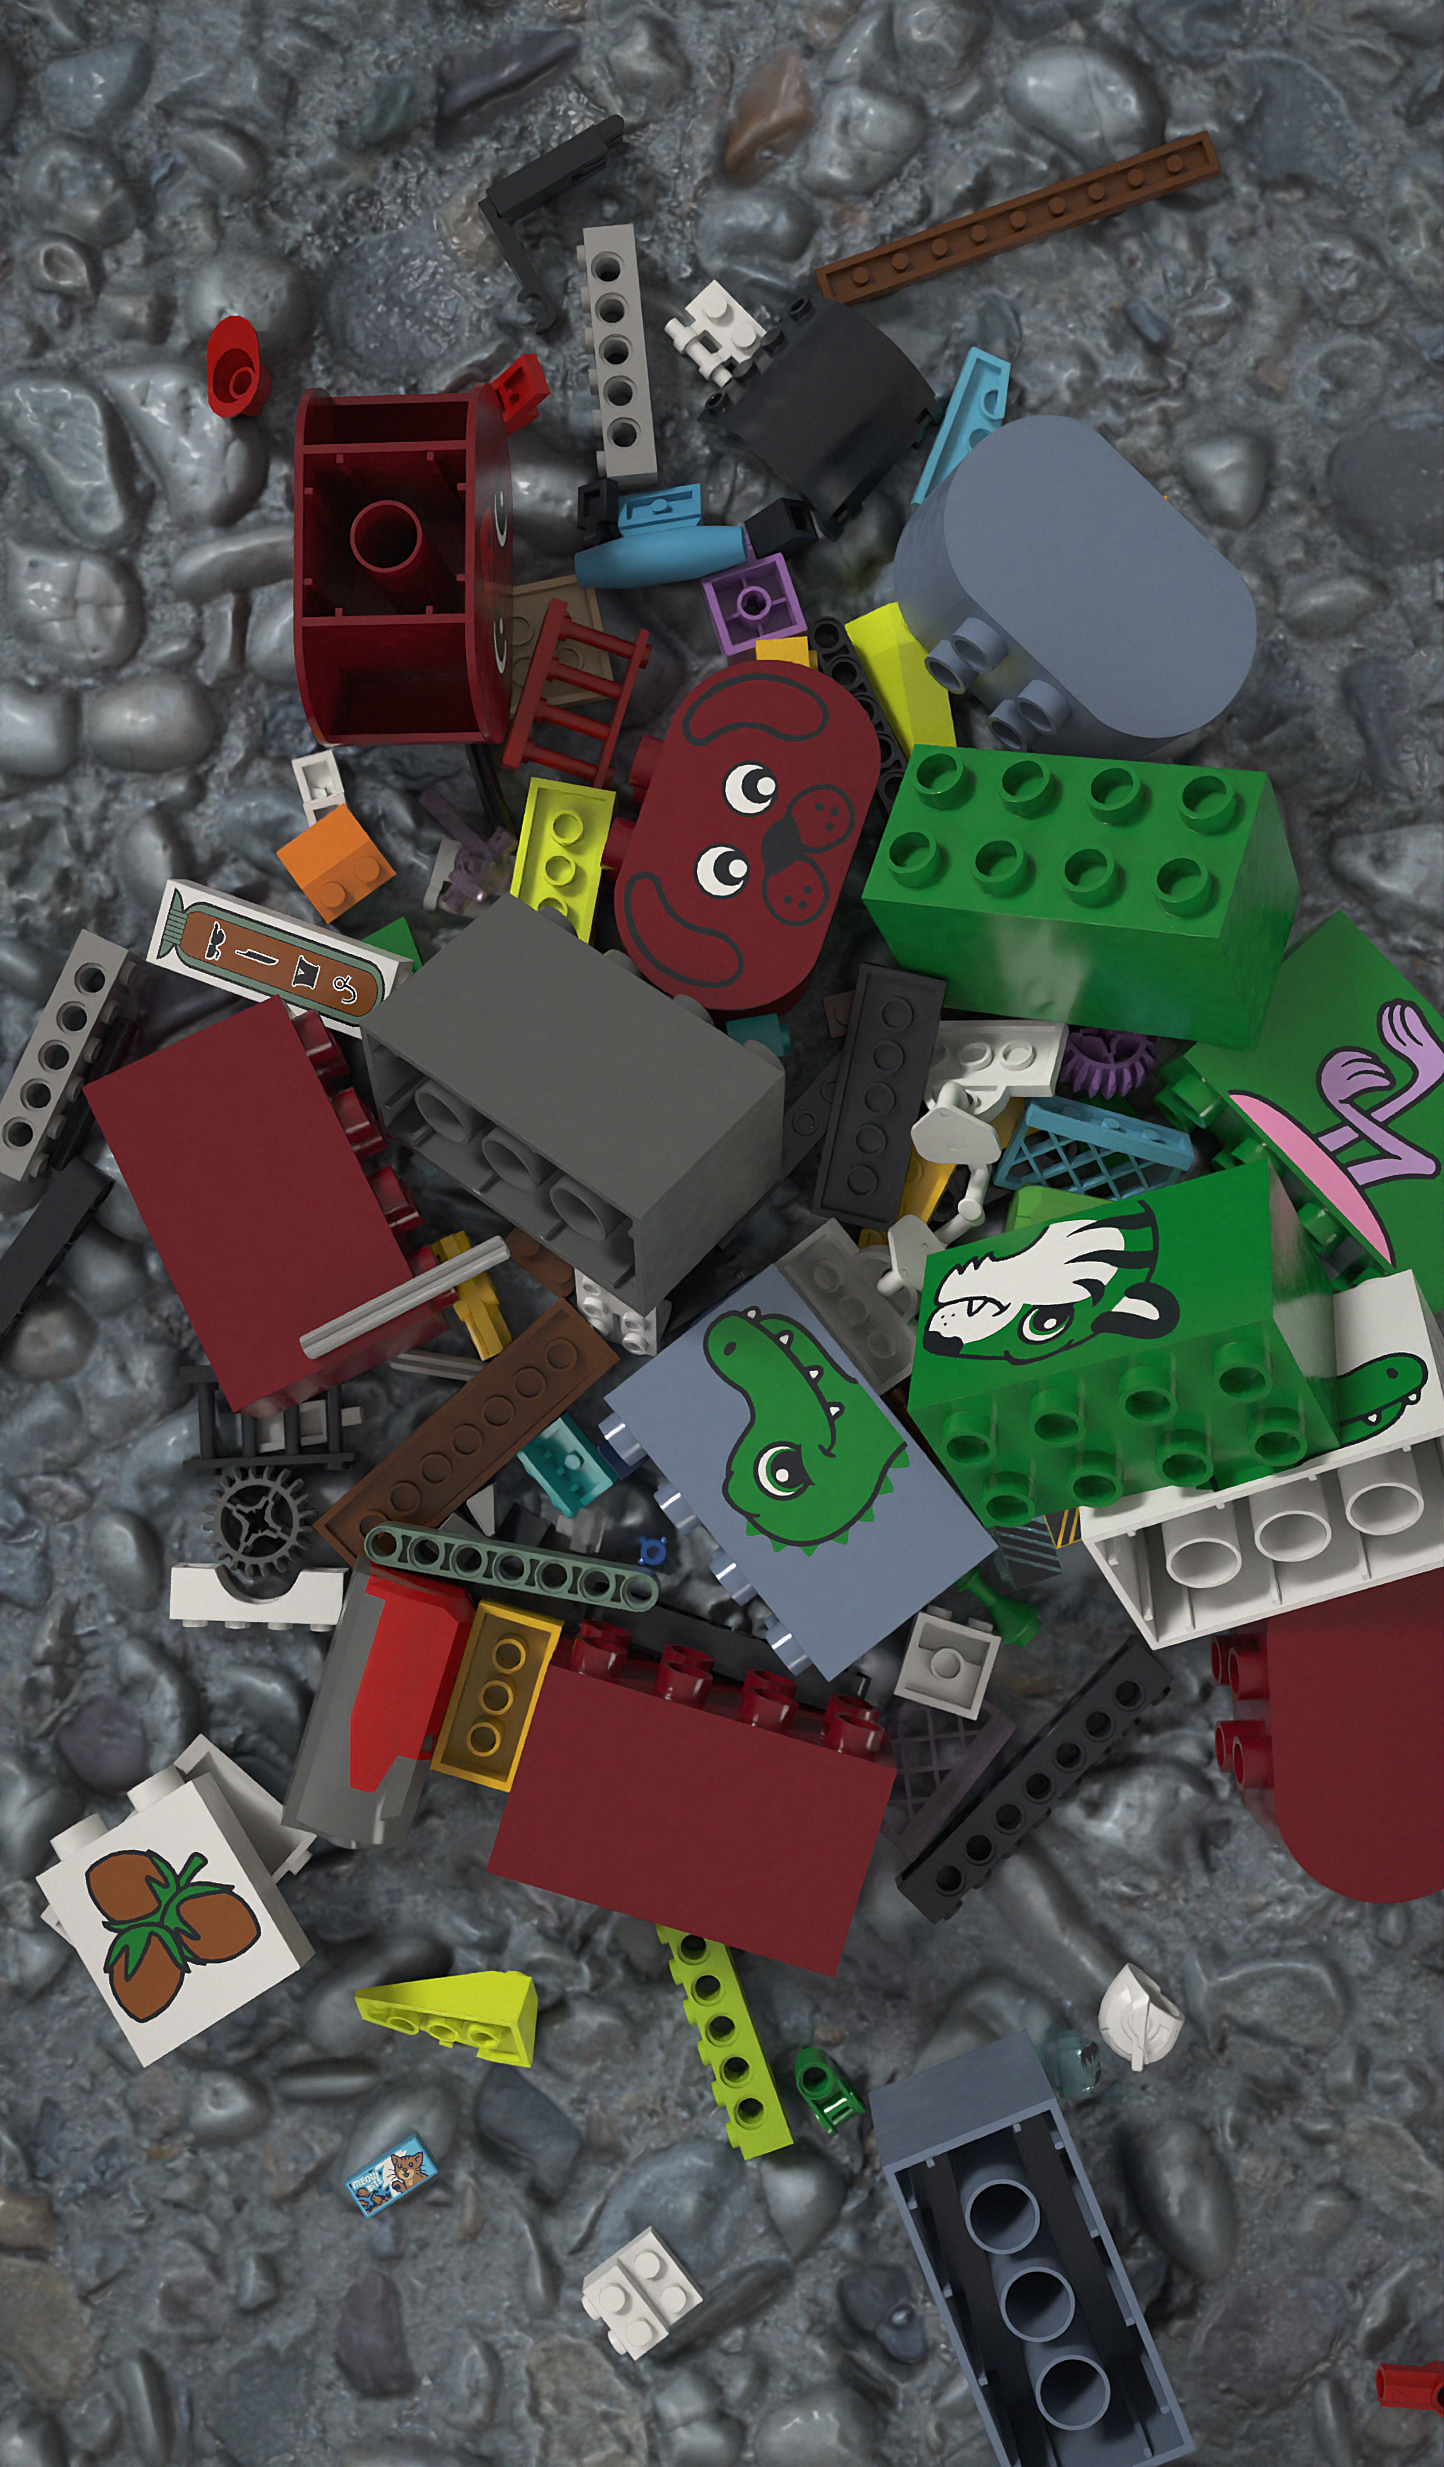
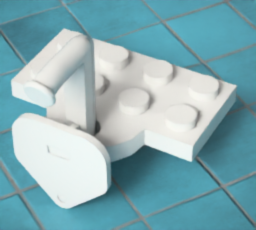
M1043 1020L940 1021L923 1098L928 1113L913 1125L911 1137L917 1152L928 1161L939 1164H968L971 1176L965 1198L958 1204V1211L965 1219L977 1220L983 1214L982 1205L992 1172L991 1163L996 1162L1002 1152V1146L996 1130L987 1123L1005 1109L1010 1097H1053L1069 1033L1067 1024Z
M983 1210V1214L977 1220L965 1219L959 1213L934 1233L918 1217L905 1215L888 1229L889 1246L871 1245L862 1250L857 1247L837 1220L832 1217L774 1265L880 1396L912 1374L918 1322L914 1317L920 1311L927 1255L946 1250L945 1248L969 1229L982 1225L985 1221V1213Z

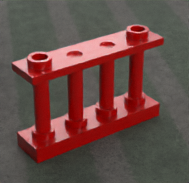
M552 597L545 611L499 766L516 771L519 768L520 762L528 764L529 761L591 781L589 786L591 788L609 790L615 772V767L609 765L636 674L638 668L645 670L651 655L652 645L646 643L650 631L641 629L636 633L633 643L572 622V617L565 615L568 602ZM568 638L628 659L621 684L559 663L560 658L553 656L557 640L565 642V639ZM553 679L614 699L615 704L609 723L606 724L547 704V699L540 697L545 681L552 683ZM541 720L602 740L603 743L596 765L535 745V740L528 738L532 722L540 724Z

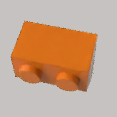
M344 803L276 852L301 890L327 924L396 875L393 868Z

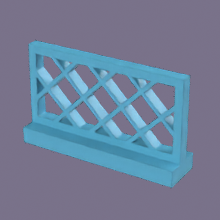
M1053 1095V1097H1025L1023 1101L1024 1112L994 1173L993 1185L1014 1191L1027 1182L1052 1187L1047 1179L1068 1171L1074 1183L1061 1188L1062 1190L1088 1195L1086 1190L1108 1182L1114 1194L1104 1199L1118 1201L1174 1185L1181 1170L1188 1171L1195 1157L1188 1133ZM1034 1127L1047 1131L1051 1139L1029 1147L1025 1136L1029 1128ZM1076 1140L1088 1143L1091 1150L1072 1158L1068 1157L1063 1145ZM1057 1149L1063 1161L1041 1169L1035 1156ZM1117 1151L1128 1154L1130 1162L1112 1169H1108L1103 1159L1104 1156ZM1025 1160H1029L1034 1170V1173L1021 1178L1008 1174L1011 1166ZM1097 1160L1102 1173L1080 1180L1074 1168ZM1155 1163L1169 1166L1164 1175L1149 1181L1142 1168ZM1136 1171L1142 1183L1120 1192L1114 1179Z

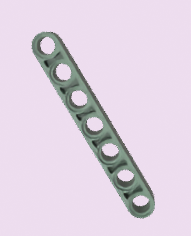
M386 1521L379 1524L367 1534L364 1541V1550L367 1556L373 1562L380 1565L628 1611L644 1612L651 1609L656 1604L661 1591V1582L658 1575L644 1567L396 1521ZM380 1532H388L395 1537L397 1548L394 1553H386L379 1548L377 1538ZM422 1540H431L437 1544L439 1548L437 1560L428 1561L421 1556L419 1545ZM464 1548H474L480 1553L482 1564L479 1568L471 1569L463 1564L461 1553ZM511 1555L519 1557L524 1564L523 1575L513 1577L506 1573L503 1567L504 1558ZM551 1563L563 1566L567 1573L566 1582L562 1584L551 1583L545 1575L546 1566ZM594 1571L604 1573L610 1581V1587L604 1592L593 1591L587 1583L588 1574ZM636 1579H643L651 1585L652 1595L645 1600H638L631 1595L629 1584Z

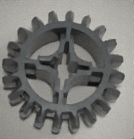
M267 1465L264 1474H262L261 1466H249V1476L243 1467H236L233 1469L235 1481L227 1475L219 1479L220 1485L225 1492L219 1489H212L209 1492L211 1499L216 1501L218 1505L204 1506L203 1512L214 1516V1520L203 1523L202 1528L206 1531L215 1529L216 1536L207 1540V1545L209 1547L219 1543L222 1545L223 1549L217 1553L216 1558L222 1561L231 1555L233 1559L229 1566L230 1570H238L243 1562H245V1575L248 1577L255 1575L258 1565L263 1577L272 1575L273 1564L280 1573H283L289 1569L286 1557L295 1564L303 1559L296 1547L309 1550L313 1546V1543L304 1537L303 1534H315L318 1532L312 1524L307 1523V1518L318 1516L319 1510L316 1508L306 1510L305 1503L313 1500L315 1496L313 1492L306 1493L303 1496L299 1494L298 1490L306 1483L303 1478L296 1480L292 1485L288 1483L292 1476L290 1468H285L279 1477H276L277 1465ZM250 1485L271 1487L268 1494L263 1496L258 1504L247 1500L241 1501L236 1498L244 1488ZM282 1495L292 1510V1529L289 1528V1523L285 1522L279 1514ZM267 1507L264 1520L269 1523L270 1528L268 1525H265L255 1532L258 1519L253 1516L251 1511L256 1514ZM230 1510L233 1511L232 1515L238 1518L243 1526V1532L239 1539L240 1543L233 1535L230 1527ZM263 1535L274 1539L279 1537L287 1541L280 1550L273 1553L251 1551L254 1544L258 1543Z

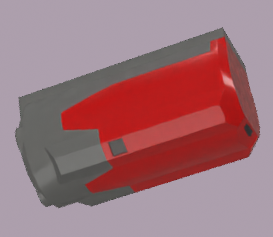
M357 1555L285 1793L280 1825L313 1833L337 1846L348 1849H386L406 1844L476 1615L472 1603L473 1598L465 1586L444 1576L380 1565L373 1562L368 1556Z

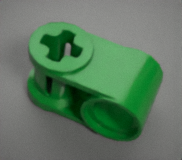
M808 2047L800 2051L794 2061V2072L798 2090L812 2108L825 2131L831 2137H834L838 2134V2127L856 2114L863 2116L868 2110L857 2090L842 2075L823 2049ZM811 2067H819L825 2071L820 2078L814 2080L804 2076L807 2069Z

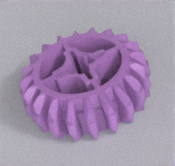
M1067 1024L1069 1033L1059 1070V1084L1070 1081L1073 1083V1093L1082 1088L1088 1090L1090 1099L1097 1092H1101L1106 1100L1113 1097L1115 1092L1124 1097L1129 1093L1130 1089L1137 1090L1142 1085L1144 1079L1151 1074L1154 1067L1153 1063L1158 1055V1047L1155 1045L1157 1036ZM1086 1027V1029H1080L1078 1033H1071L1076 1029ZM1121 1057H1130L1126 1061L1114 1063V1061H1120Z

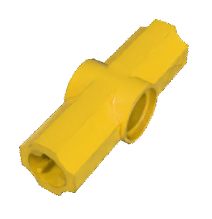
M464 1230L447 1236L431 1245L435 1256L439 1254L443 1262L473 1248L470 1238ZM485 1270L456 1285L461 1301L453 1304L462 1322L465 1321L471 1334V1339L482 1361L496 1356L514 1340L499 1308L501 1302L489 1274Z

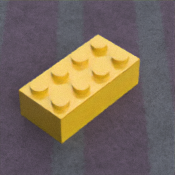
M484 1596L478 1605L429 1769L510 1793L547 1666L561 1636L565 1620Z

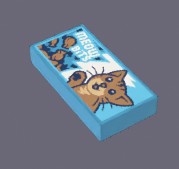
M416 2131L348 2176L344 2181V2185L365 2218L369 2219L437 2174L440 2166L418 2131Z

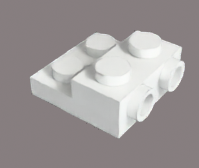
M928 1604L926 1611L919 1610L915 1613L893 1693L976 1720L1001 1637L998 1634L991 1633L993 1624L969 1617L966 1625L951 1620L952 1611Z
M651 2225L584 2277L582 2292L585 2296L581 2298L582 2304L590 2317L594 2320L602 2317L611 2330L608 2332V2337L615 2350L621 2355L628 2351L632 2358L637 2360L669 2334V2327L703 2301V2292Z

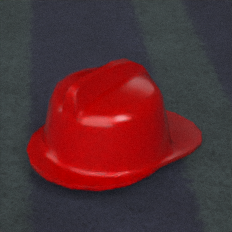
M228 316L221 320L213 329L207 344L208 404L212 411L222 418H233L239 414L258 417L262 413V406L267 402L271 394L272 376L267 366L260 359L258 336L251 322L241 316Z

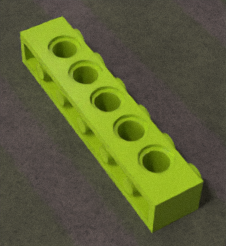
M655 1923L662 1945L669 1943L674 1956L673 1959L669 1960V1966L675 1984H684L688 1999L683 2000V2006L690 2026L697 2024L700 2030L702 2040L697 2041L700 2057L705 2067L712 2065L717 2080L711 2082L715 2100L719 2108L726 2106L731 2119L725 2125L733 2149L740 2147L746 2161L794 2144L793 2129L729 1945L703 1938L706 1942L704 1947L700 1950L692 1951L687 1949L682 1943L683 1939L690 1935L689 1933ZM704 1975H712L719 1980L720 1984L712 1991H705L699 1988L696 1982ZM718 2016H726L733 2021L734 2025L727 2031H718L712 2027L711 2022ZM740 2057L748 2065L742 2071L733 2072L725 2066V2063L730 2058ZM747 2098H755L762 2104L760 2109L755 2112H746L739 2105Z

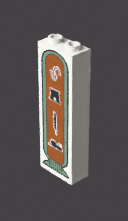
M187 879L167 880L146 959L150 963L257 1002H262L279 994L296 1016L316 1008L326 1027L362 1039L358 1022L414 974L411 972L414 960Z

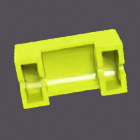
M531 777L510 894L536 911L543 906L555 908L571 922L578 938L594 947L597 931L595 923L605 869L600 867L611 826L618 816L619 805L616 792Z

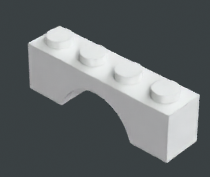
M181 1562L173 1566L171 1571L170 1619H182V1626L205 1627L208 1626V1620L225 1621L226 1628L234 1629L250 1628L251 1622H268L267 1628L272 1630L293 1629V1623L310 1624V1630L334 1631L349 1585V1568L306 1567L300 1572L295 1584L288 1593L276 1598L260 1599L240 1591L229 1579L223 1564Z

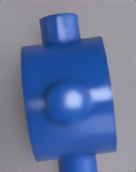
M642 1536L638 1542L642 1547L640 1551L641 1558L638 1560V1563L642 1567L646 1564H660L662 1567H665L668 1564L665 1555L666 1545L669 1541L666 1537L647 1539L645 1536Z

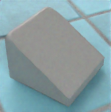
M496 1481L466 1500L469 1510L485 1535L489 1537L498 1530V1491Z

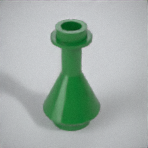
M981 1566L973 1567L954 1582L958 1586L957 1591L959 1593L967 1588L988 1607L1004 1645H1010L1014 1642L1022 1648L1040 1630L1043 1622L1037 1618L1038 1606L999 1595L978 1576L982 1569Z

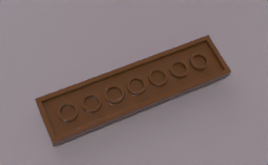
M563 1294L314 1521L312 1526L353 1569L358 1554L367 1556L364 1550L365 1538L379 1524L386 1521H396L436 1528L621 1359V1356ZM388 1532L379 1533L377 1538L379 1548L383 1552L394 1553L397 1548L395 1537Z

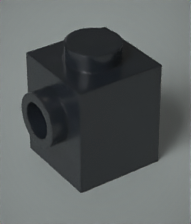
M781 497L744 521L757 560L781 552L786 562L819 541L809 508L801 500Z

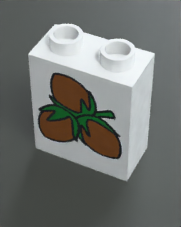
M174 1764L127 1792L138 1814L111 1831H108L97 1812L53 1838L50 1843L61 1862L36 1877L38 1884L144 2068L299 1970L315 1954L310 1942L211 1773H206L185 1784Z

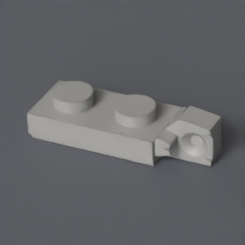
M325 1399L299 1403L301 1446L327 1442ZM363 1405L342 1409L344 1436V1426L366 1422ZM283 1412L268 1419L258 1418L259 1453L285 1449Z

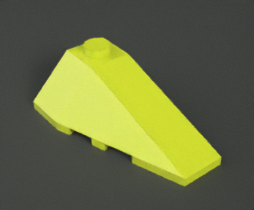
M898 602L889 603L845 624L844 627L894 733L896 741L908 762L915 744L957 747L948 690L941 686L926 669L924 660L930 652L914 638L900 612Z
M485 1971L356 1990L354 1998L363 2020L409 2035L418 2033L420 2029L439 2039V2045L452 2048L454 2041L478 2048L476 2057L492 2062L531 2068L534 2053L538 1997L532 1977H528L521 1972Z

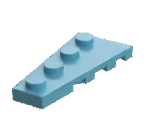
M972 347L970 349L911 502V507L917 509L981 440L1001 427L1005 414L1011 363L978 348Z

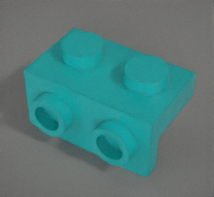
M567 1412L517 1453V1457L521 1460L525 1471L538 1481L549 1495L551 1503L558 1510L562 1511L568 1519L575 1516L587 1504L620 1479Z

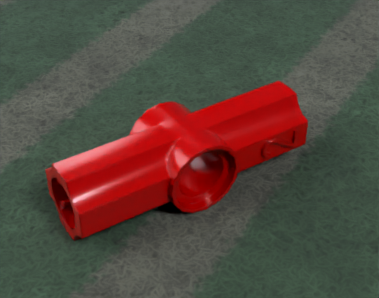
M1432 2361L1426 2366L1380 2363L1379 2368L1376 2369L1375 2385L1377 2400L1381 2406L1434 2410L1444 2417V2394L1438 2395L1439 2390L1444 2386L1443 2361Z

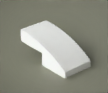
M333 749L296 758L291 761L304 801L303 807L309 827L343 803L350 810Z

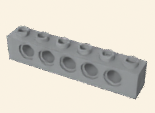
M633 224L583 228L584 245H578L576 248L579 273L587 272L588 286L580 287L583 313H591L592 327L584 328L587 354H595L596 368L588 369L591 395H599L600 409L592 410L595 437L603 436L605 451H596L599 478L607 477L617 481L618 491L659 487ZM605 272H614L619 275L616 280L611 282L599 279ZM609 313H619L623 316L616 323H608L603 320L604 316ZM615 353H620L627 357L623 363L618 365L607 361V358ZM618 394H625L631 398V401L624 406H616L610 402ZM622 435L632 436L636 440L629 447H619L614 443Z
M82 929L0 1103V1172L21 1182L33 1184L35 1177L40 1178L45 1172L49 1155H46L53 1139L57 1140L67 1121V1117L64 1115L71 1101L75 1102L78 1098L81 1087L85 1083V1079L82 1077L88 1064L94 1063L102 1047L103 1041L100 1039L107 1024L112 1025L115 1017L120 1012L121 1003L118 1000L124 987L131 986L139 970V965L136 964L139 958L138 955ZM103 972L105 976L103 988L98 992L91 993L89 989L91 977L96 973ZM84 1010L87 1014V1023L81 1030L74 1031L71 1026L72 1017L76 1012ZM66 1048L69 1053V1061L64 1068L57 1070L53 1063L54 1055L60 1049ZM47 1086L51 1092L50 1102L45 1107L39 1108L35 1100L36 1094L39 1089ZM29 1124L33 1131V1137L28 1145L22 1147L18 1141V1132L24 1125Z

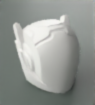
M1127 1963L1109 1986L1101 2003L1098 2020L1099 2029L1105 2042L1117 2054L1132 2061L1133 2071L1141 2072L1144 2064L1148 2065L1149 2063L1156 2062L1164 2058L1172 2050L1185 2017L1174 2003L1161 1994V1987L1135 1965Z

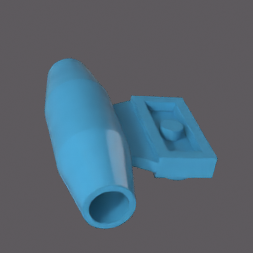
M698 483L619 497L618 528L621 538L576 553L575 570L581 588L634 589L690 580L747 562V542L742 526H704V495L701 484Z

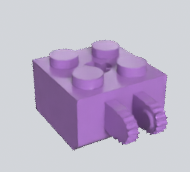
M747 535L745 537L748 561L744 565L735 568L729 567L720 570V573L700 579L701 594L726 668L735 664L754 661L756 640L805 637L808 633L781 552L756 560ZM756 606V611H759L760 608L762 611H760L759 615L752 616L747 614V607Z

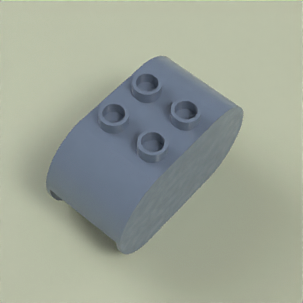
M1036 415L1012 421L990 433L964 457L917 507L905 525L897 545L894 560L895 594L900 612L914 638L930 652L924 660L926 669L941 686L952 693L961 695L967 689L970 690L992 711V714L987 718V725L992 734L1003 745L1014 752L1026 753L1031 749L1037 754L1137 761L1210 722L1232 701L1249 672L1256 647L1257 617L1251 593L1240 573L1112 445L1094 429L1077 420L1056 415Z

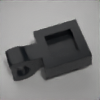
M603 478L578 487L577 529L585 531L582 544L583 551L615 540L609 530V526L618 523V482L615 480Z

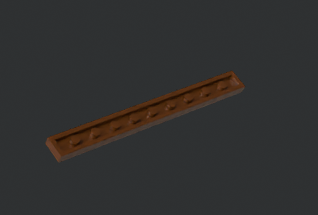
M1206 130L817 268L814 271V278L821 297L833 299L850 308L1218 177L1221 166Z

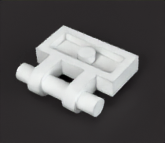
M716 280L711 282L685 308V316L693 323L691 326L685 328L676 318H673L664 328V331L674 340L673 346L682 355L687 353L700 366L699 372L708 381L714 380L722 389L733 378L726 367L731 362L737 367L742 361L749 359L760 347V340L767 333ZM706 336L719 351L711 354L699 341Z

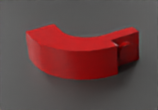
M522 354L497 379L490 383L500 403L506 436L515 433L540 415L537 405L551 394L536 354Z

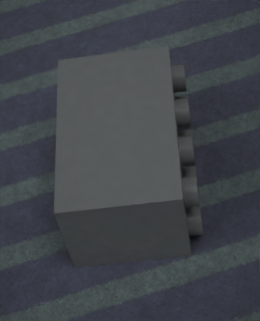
M506 892L358 1022L380 1128L644 1318L781 1178L785 1070L779 1058L767 1046L758 1041L747 1040L741 1045L716 1029L709 1013L695 999L684 994H678L671 999L646 983L644 975L626 954L612 949L603 955L579 939L571 922L553 907L543 906L536 911L509 892Z

